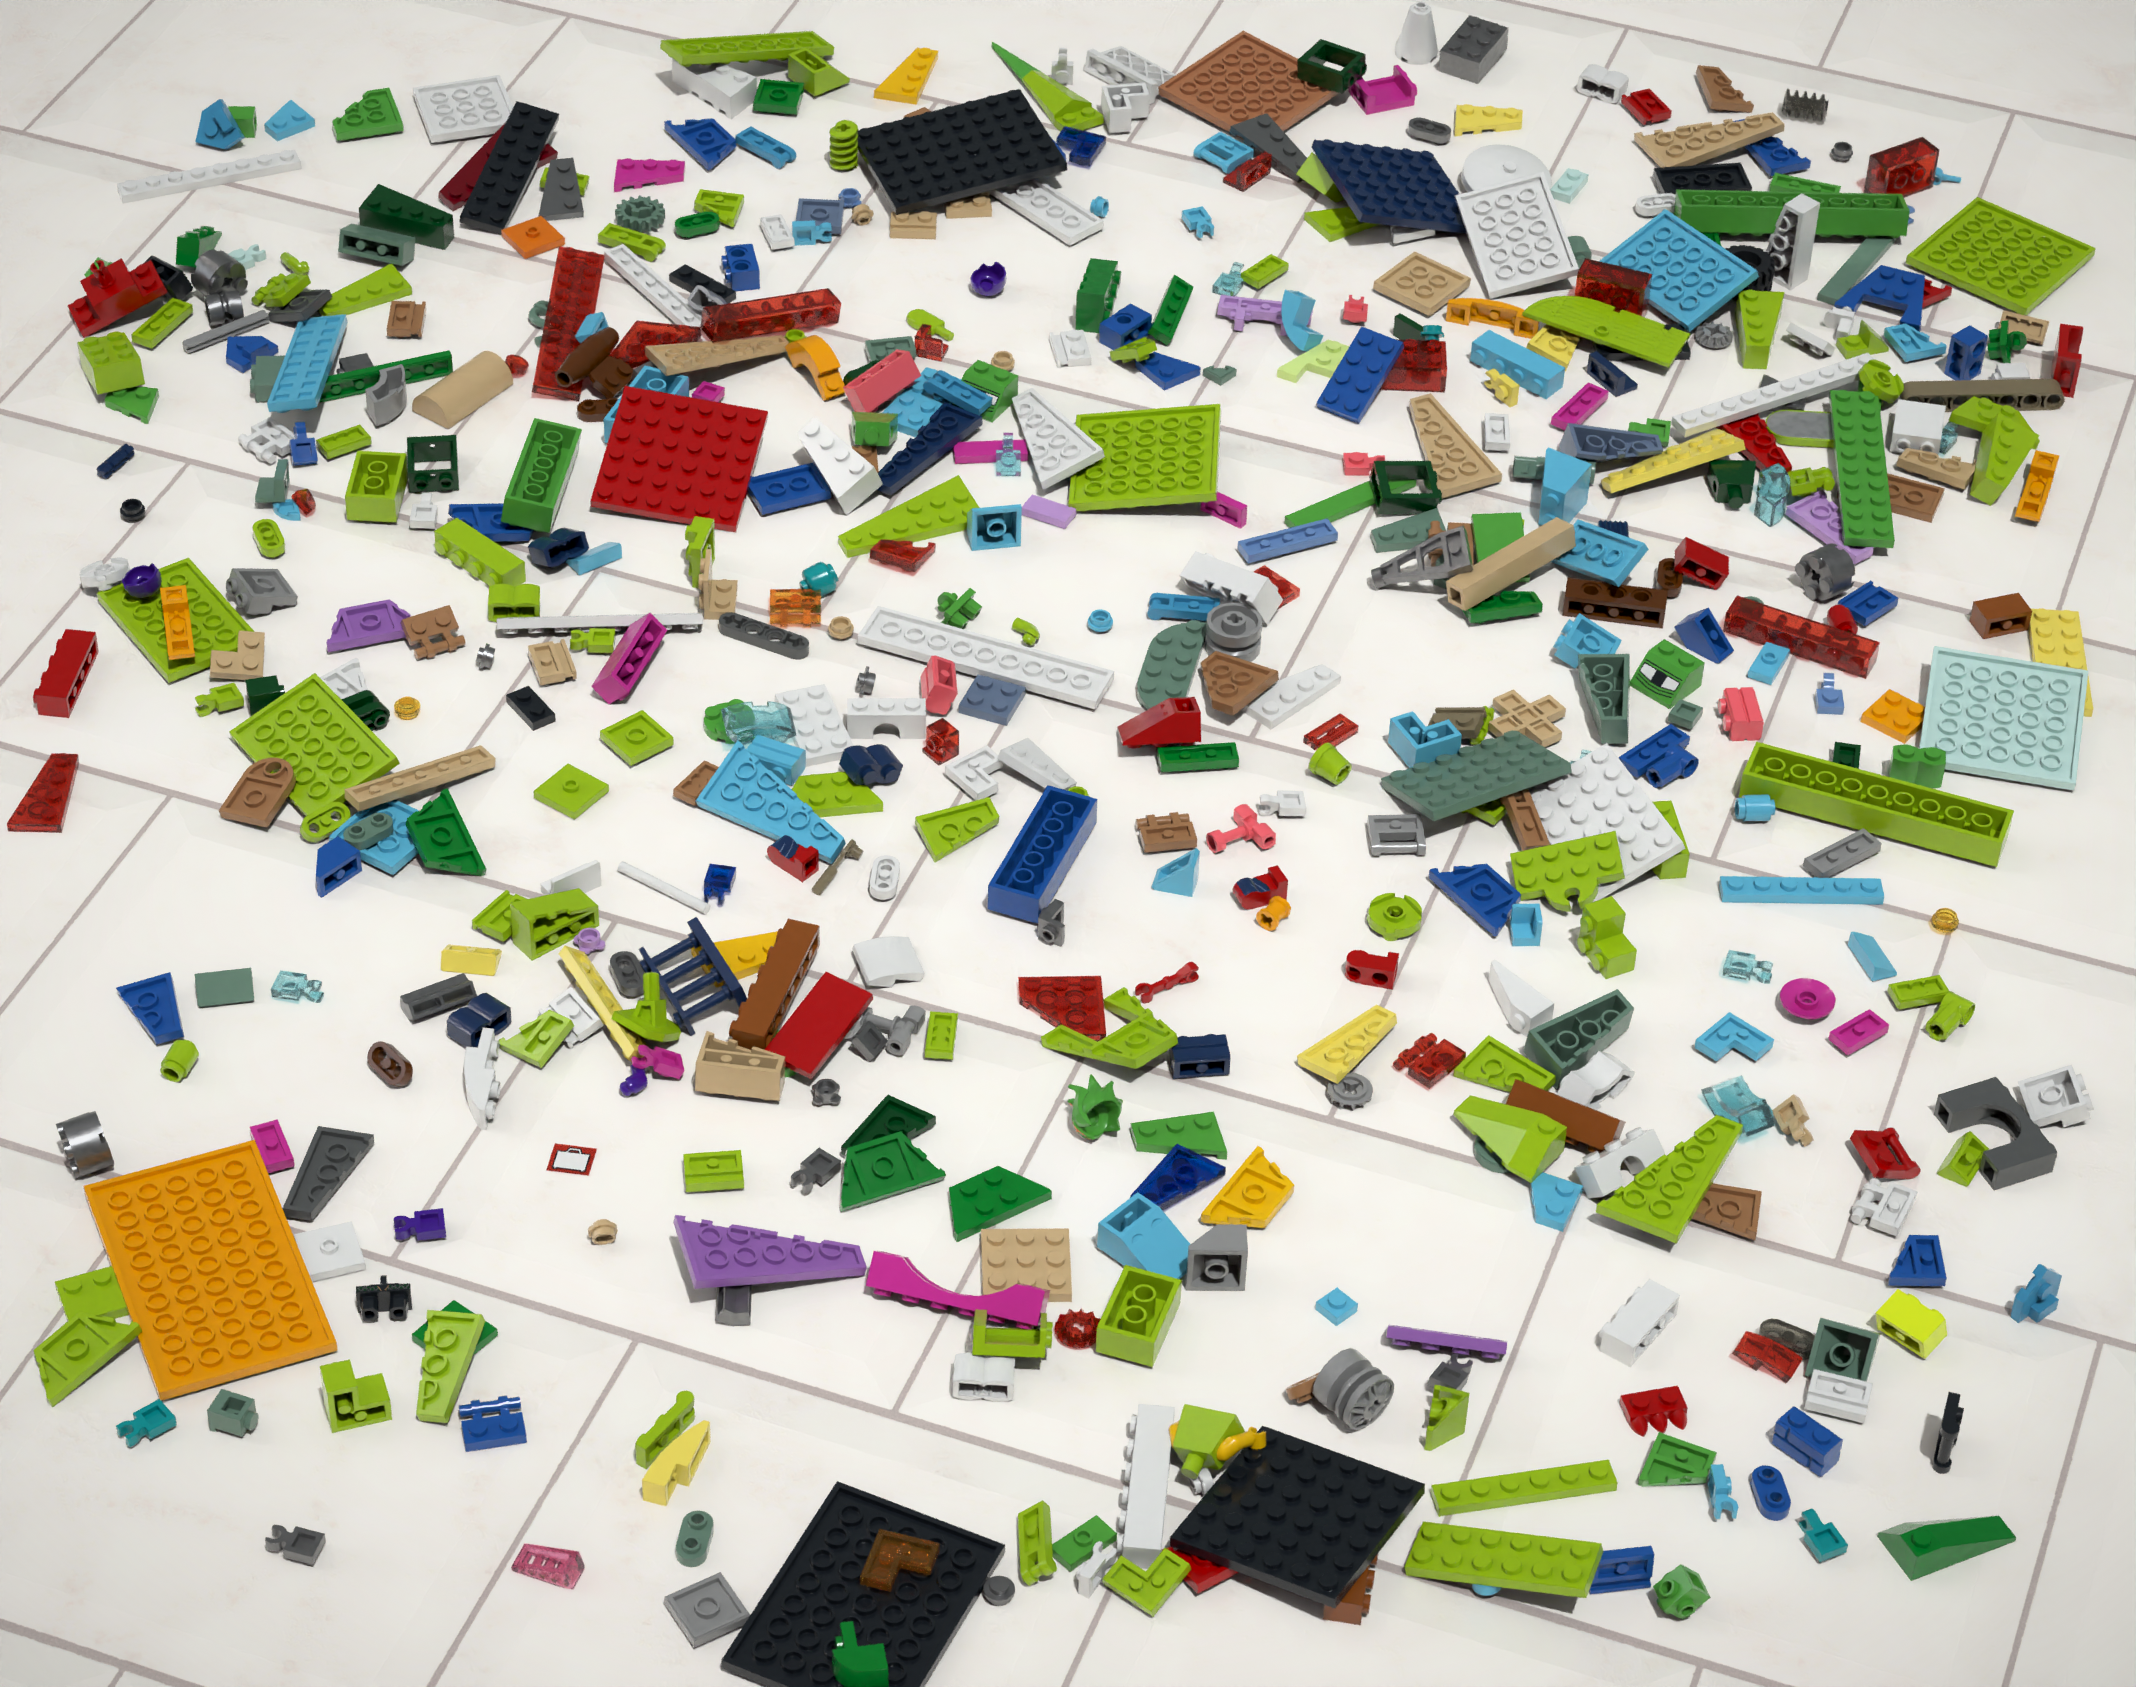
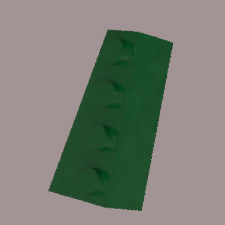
M378 184L359 207L361 226L415 237V244L445 250L454 239L452 214Z

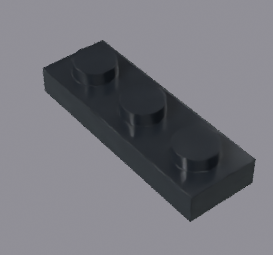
M686 264L669 274V282L692 293L696 285H700L721 296L727 304L736 300V291Z

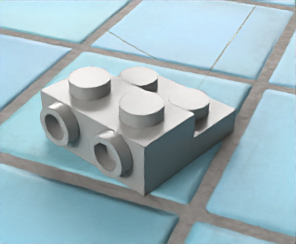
M232 568L230 577L226 581L227 593L233 594L236 597L237 607L243 608L247 614H270L273 605L279 607L296 605L298 596L278 569Z

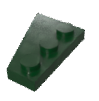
M887 1095L841 1146V1154L845 1156V1152L849 1147L900 1131L907 1138L912 1139L936 1125V1116L891 1095Z

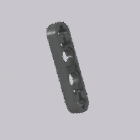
M733 612L724 613L719 617V632L724 636L795 660L804 659L809 654V640L802 635ZM748 631H758V633H754V634L747 633V632H748ZM772 638L781 639L780 641H770Z

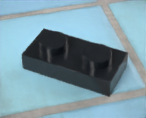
M529 686L506 695L507 704L533 731L556 722L555 713Z

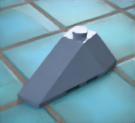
M1572 423L1567 424L1559 444L1562 453L1580 460L1595 462L1657 455L1663 452L1658 435Z

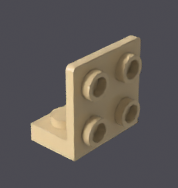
M706 549L705 558L700 560V573L704 574H699V589L703 593L699 596V609H704V619L719 620V617L724 613H736L738 580H712L711 549Z

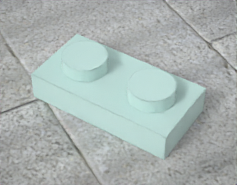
M1568 168L1550 189L1553 199L1570 204L1588 182L1589 174L1580 172L1577 169Z

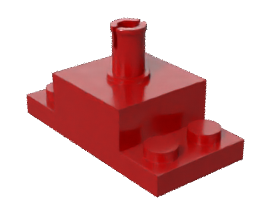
M122 258L108 266H105L102 260H97L96 262L100 269L93 262L90 265V270L93 274L80 281L86 296L76 299L68 305V308L79 331L85 338L166 294L168 291L151 260L140 264L132 271H129Z

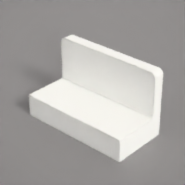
M594 860L540 883L541 892L544 895L579 888L584 893H587L602 886L600 862Z

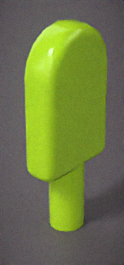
M914 309L907 314V323L925 335L932 336L937 334L948 341L954 338V333L944 328L945 322L922 309Z

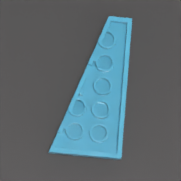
M738 740L696 799L699 807L770 838L778 840L782 836L787 835L805 848L812 846L819 850V859L830 864L834 862L846 844L842 835L824 819L815 814L807 803L802 802L792 789L771 770L765 768L754 754L751 755Z

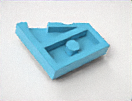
M289 100L264 124L265 132L276 141H280L315 127V119L295 102Z
M1542 1172L1531 1183L1532 1204L1535 1207V1223L1563 1232L1582 1195L1583 1185Z

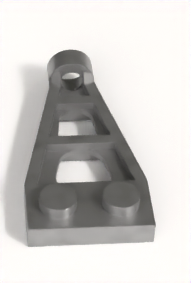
M1464 525L1441 532L1381 564V567L1371 569L1375 587L1378 589L1394 583L1450 578L1457 574L1472 571L1471 553ZM1439 548L1443 549L1444 563L1442 565L1425 566L1424 557L1428 553ZM1412 559H1417L1418 569L1416 571L1401 573V565Z

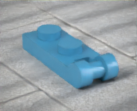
M751 126L735 135L738 145L771 161L777 169L783 167L786 162L796 159V152L793 148Z
M942 370L936 372L933 375V379L930 378L923 384V388L928 394L935 393L977 415H981L992 405V397Z
M1153 593L1150 595V606L1148 607L1147 615L1152 620L1167 617L1206 622L1208 613L1214 607L1220 605V598Z

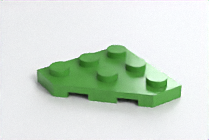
M390 88L366 91L362 95L363 99L360 102L351 104L345 110V115L341 118L336 117L332 121L337 141H348L353 138L372 137L379 134H393L404 131L403 122Z

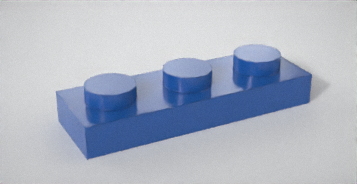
M1669 724L1618 758L1630 774L1638 778L1646 772L1648 767L1663 759L1666 752L1673 745L1677 744L1682 748L1689 745L1690 736L1674 725Z

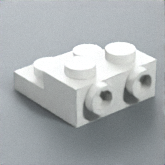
M2072 1064L2018 1081L2029 1117L2039 1127L2061 1121L2063 1127H2067L2091 1119L2089 1111L2094 1110L2089 1093L2083 1095L2082 1091L2087 1089L2082 1074L2076 1075Z

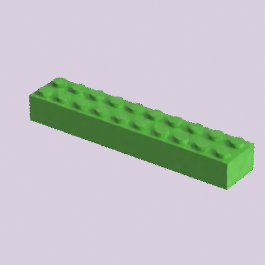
M1676 190L1674 215L1699 232H1718L1730 235L1750 233L1754 236H1762L1764 233H1774L1776 229L1775 224L1784 204L1798 195L1804 194L1820 203L1815 234L1821 237L1841 235L1851 238L1854 235H1863L1867 238L1887 236L1895 239L1900 236H1907L1910 210L1902 194Z

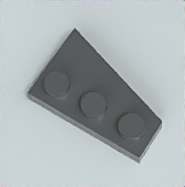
M573 158L550 160L538 217L542 216L546 221L584 217Z

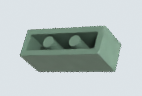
M350 224L340 229L338 252L399 266L414 260L415 237L357 224Z

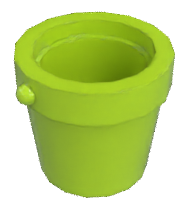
M1325 743L1320 746L1311 757L1308 769L1312 773L1325 778L1335 785L1342 783L1352 768V764L1331 743Z

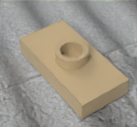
M2003 310L1998 329L2001 328V321L2008 320V333L2013 331L2023 332L2028 342L2043 345L2049 321Z

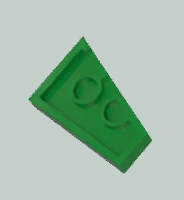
M1503 591L1500 595H1492L1470 609L1462 611L1470 623H1483L1488 620H1505L1514 616H1531L1534 613H1541L1543 603L1534 591Z

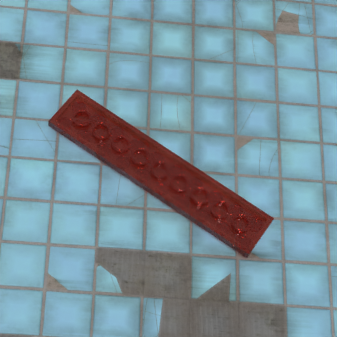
M559 246L532 387L533 393L579 402L583 379L569 387H562L557 383L555 373L567 355L581 344L575 335L585 317L595 314L604 255L577 250L572 247Z

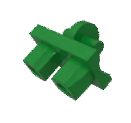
M2008 320L2001 321V328L1989 330L1990 343H1988V353L1990 360L2002 358L2003 363H2011L2012 350H2021L2027 344V337L2023 332L2013 331L2008 333Z

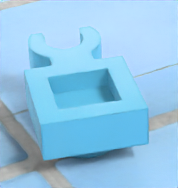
M1203 206L1182 210V220L1190 230H1196L1197 237L1203 238V232H1208L1210 236L1214 235V225L1211 223L1212 218Z
M815 220L792 221V236L795 246L816 245V239H820L823 242L832 241L831 233H824L825 231H832L831 223L824 222L819 226H815Z

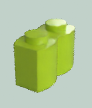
M509 584L489 586V620L497 622V618L540 617V586L534 584H520L515 587Z

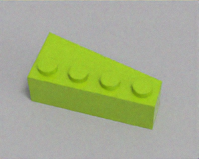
M1746 290L1740 291L1737 294L1735 319L1743 369H1767L1781 316L1785 292Z
M1998 413L1983 430L1970 495L1991 506L2007 488L2040 435Z

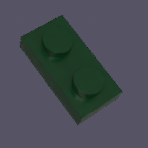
M1835 742L1832 762L1859 769L1861 745Z

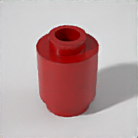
M1835 605L1828 610L1827 622L1835 639L1839 641L1852 639L1857 634L1858 626L1851 611L1843 605Z

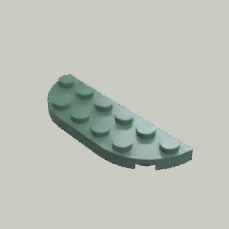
M1191 620L1187 623L1177 624L1164 629L1153 638L1137 682V698L1141 707L1144 705L1148 710L1168 698L1188 697L1205 643V622Z

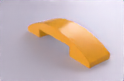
M1479 298L1449 299L1447 303V322L1467 326L1470 321L1513 329L1514 336L1532 339L1539 329V321L1523 316L1524 309L1507 303Z
M2035 450L2015 517L2040 522L2060 455Z
M186 585L160 588L169 660L195 657Z

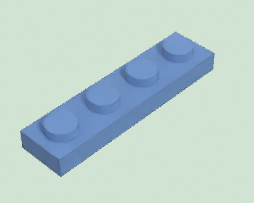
M1323 519L1238 541L1237 549L1247 563H1252L1337 541L1338 532L1328 519Z

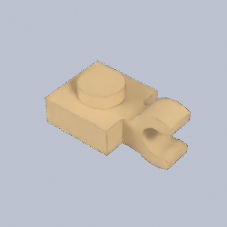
M1795 1094L1772 1110L1781 1131L1789 1135L1791 1133L1796 1141L1800 1139L1804 1147L1814 1140L1809 1130L1803 1124L1810 1118L1801 1099Z

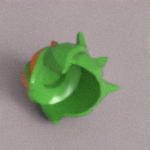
M1092 1074L1089 1077L1088 1089L1069 1084L1068 1088L1074 1090L1076 1095L1075 1099L1067 1101L1073 1106L1072 1123L1079 1135L1088 1140L1097 1139L1104 1132L1120 1130L1118 1118L1123 1104L1122 1099L1115 1097L1113 1081L1101 1087Z

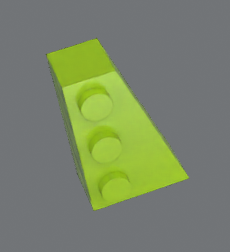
M1671 800L1652 802L1682 840L1685 849L1651 870L1660 880L1686 878L1690 853Z
M579 888L510 903L513 944L531 961L573 940L582 929L599 926L598 905Z

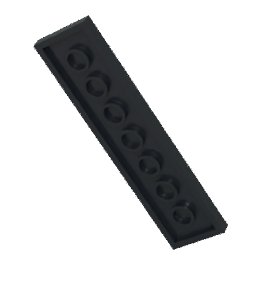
M516 101L464 206L459 223L502 235L501 230L508 227L559 121V113Z

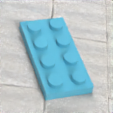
M926 367L920 373L921 376L915 380V383L911 387L906 388L882 412L898 414L899 432L916 437L920 427L928 425L930 417L943 403L946 402L952 405V402L935 393L928 394L923 388V384L928 379H933V375L938 372L937 370Z
M1577 520L1573 524L1576 547L1551 562L1619 587L1649 549L1643 542Z

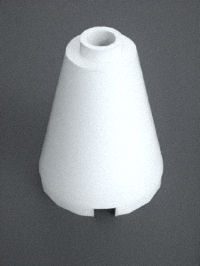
M1418 1L1410 6L1395 47L1397 58L1400 60L1401 57L1407 59L1408 64H1429L1431 59L1438 57L1432 9L1427 3Z

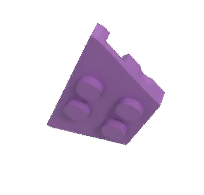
M390 599L341 608L336 616L337 621L332 626L331 638L327 639L326 642L327 651L333 652L406 638L401 621L411 617V615L404 609H400Z

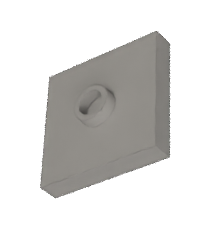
M721 1572L664 1597L665 1605L694 1648L744 1626L750 1616Z

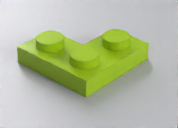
M1166 1548L1163 1549L1146 1571L1121 1555L1102 1578L1105 1586L1154 1617L1190 1572L1191 1566Z

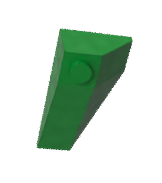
M1999 1515L1907 1522L1878 1532L1877 1535L1910 1581L2016 1541V1536Z

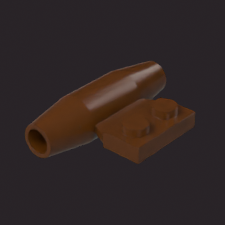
M606 327L587 337L567 355L555 373L557 383L562 387H569L589 377L595 389L608 399L615 398L624 390L625 386L630 384L633 368L623 360L609 356L619 341L618 332L614 328Z

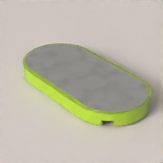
M1779 410L1771 413L1766 418L1767 430L1769 434L1774 435L1776 442L1779 444L1834 448L1830 412Z

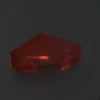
M308 489L297 490L291 496L305 515H308L316 507L315 500Z

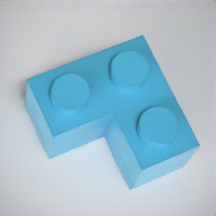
M1413 711L1390 718L1388 743L1409 768L1419 762L1430 763L1436 761V757L1442 754L1453 755L1459 753L1462 734L1449 719L1425 726Z

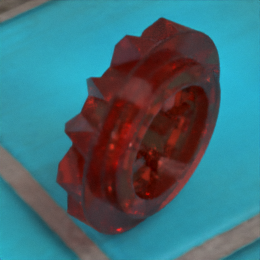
M1082 1308L1079 1312L1069 1309L1067 1314H1060L1058 1321L1055 1322V1335L1060 1342L1069 1347H1089L1096 1343L1097 1326L1100 1318H1096L1093 1311L1085 1313ZM1074 1323L1084 1326L1083 1333L1078 1327H1074Z

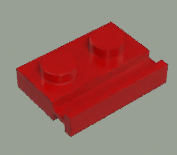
M1650 88L1632 92L1630 96L1622 95L1621 103L1643 125L1646 124V121L1653 123L1671 118L1672 110Z

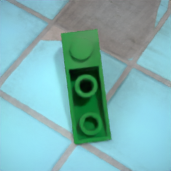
M200 226V229L194 228L193 231H185V234L177 237L175 265L196 267L194 264L197 259L205 252L215 248L222 236V232L214 231V227Z

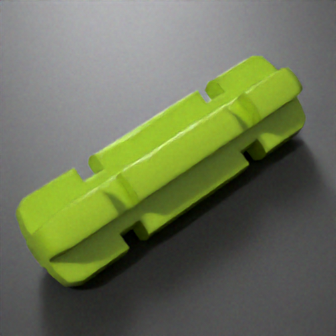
M1483 706L1485 707L1487 717L1483 718L1484 723L1478 737L1470 738V744L1477 745L1485 739L1489 722L1494 718V709L1492 707Z

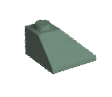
M1820 1317L1805 1376L1812 1377L1813 1369L1867 1382L1881 1333Z

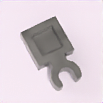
M818 1148L800 1163V1170L794 1172L791 1176V1185L794 1187L799 1182H804L802 1184V1192L806 1194L813 1189L815 1181L823 1185L841 1169V1160Z
M1453 1354L1449 1364L1441 1362L1431 1374L1428 1386L1434 1388V1385H1441L1461 1391L1467 1383L1473 1361L1468 1360L1466 1364L1458 1363L1459 1354Z
M281 1525L272 1526V1535L279 1538L272 1539L266 1537L265 1545L268 1550L280 1551L283 1549L284 1558L311 1565L315 1563L326 1542L324 1533L295 1526L291 1533L287 1532L286 1528Z

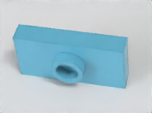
M1766 642L1748 670L1747 677L1772 685L1788 659L1790 649Z

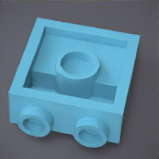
M1579 613L1574 621L1569 619L1561 632L1565 636L1560 634L1553 647L1557 649L1554 655L1576 669L1578 666V654H1615L1622 640Z

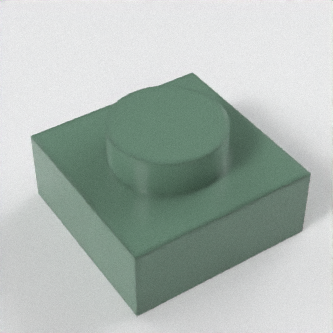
M1679 699L1669 712L1668 721L1692 730L1702 716L1703 707Z

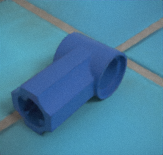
M1675 744L1669 748L1663 759L1646 769V777L1653 787H1662L1680 775L1684 778L1691 776L1698 767L1699 759L1680 745Z

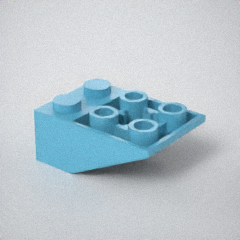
M1140 1193L1134 1194L1098 1223L1097 1247L1122 1265L1136 1267L1180 1279L1187 1273L1188 1246L1190 1243L1162 1209Z

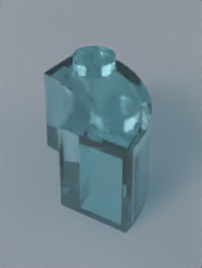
M1779 463L1760 470L1756 492L1757 498L1754 515L1769 527L1776 525L1784 517L1790 491V477L1785 468Z
M768 701L767 706H753V702H744L721 709L726 735L735 743L738 740L743 745L749 744L757 735L785 743L789 738L796 736L791 709L781 703Z
M1742 1075L1728 1078L1701 1089L1714 1116L1719 1115L1743 1124L1740 1137H1748L1775 1126L1773 1111L1767 1104L1766 1099L1759 1098L1753 1094Z

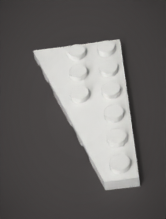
M1033 388L1012 398L1043 490L1105 457L1103 449Z

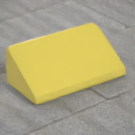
M448 944L441 952V970L494 976L497 972L502 951L500 949Z

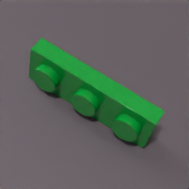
M1235 742L1157 747V757L1161 772L1239 767V756Z

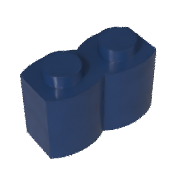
M560 528L549 537L535 539L528 545L532 563L556 567L563 564L569 557L575 558L583 555L589 549L585 532L570 528Z
M876 744L867 748L860 745L847 747L844 749L839 762L842 769L858 785H868L874 782L881 784L895 782L898 780L903 764L894 753L883 744Z
M482 993L472 998L467 1007L460 1008L450 1014L447 1019V1034L465 1047L478 1048L483 1028L494 1029L496 1036L511 1024V1007L488 993Z

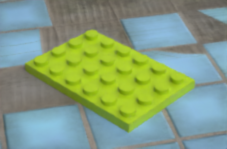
M189 557L159 569L162 578L160 588L186 585L195 657L169 660L160 589L151 597L142 599L132 597L125 590L123 583L115 585L111 589L97 592L98 601L168 683L210 667L211 650L237 652L239 630L254 632Z
M316 673L229 731L232 739L254 762L266 758H281L290 763L296 776V783L287 798L305 817L331 802H346L347 800L344 798L345 789L378 779L400 764L396 755ZM275 769V770L271 771L270 773H271V774H272V773H276V772H278L280 769Z

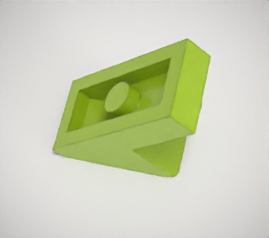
M1863 320L1860 322L1858 335L1837 338L1836 347L1845 359L1865 353L1873 355L1889 351V347L1880 335Z

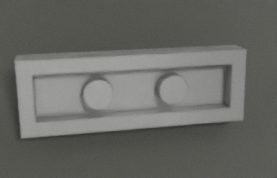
M1863 828L1804 858L1803 867L1815 877L1828 878L1879 852L1882 843Z

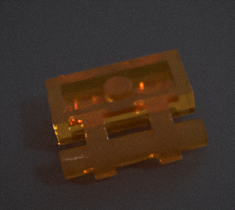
M770 589V613H780L770 614V624H780V627H788V624H803V627H811V624H821V614H811L821 613V589Z

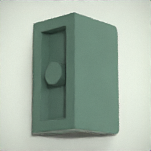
M278 459L274 477L259 478L255 502L286 501L290 483L288 459Z
M252 968L196 973L195 984L198 1006L205 1007L254 1001Z

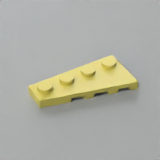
M1546 324L1528 342L1526 348L1565 367L1566 371L1581 336Z
M1376 1004L1297 1055L1298 1065L1338 1084L1397 1024L1396 1013Z

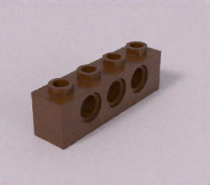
M1567 578L1562 616L1577 617L1580 613L1591 620L1663 629L1668 590L1622 584L1617 587L1606 582Z

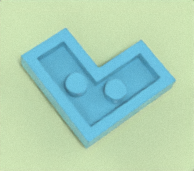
M1729 1012L1696 1039L1694 1048L1715 1061L1722 1058L1732 1048L1757 1061L1773 1047L1774 1039Z

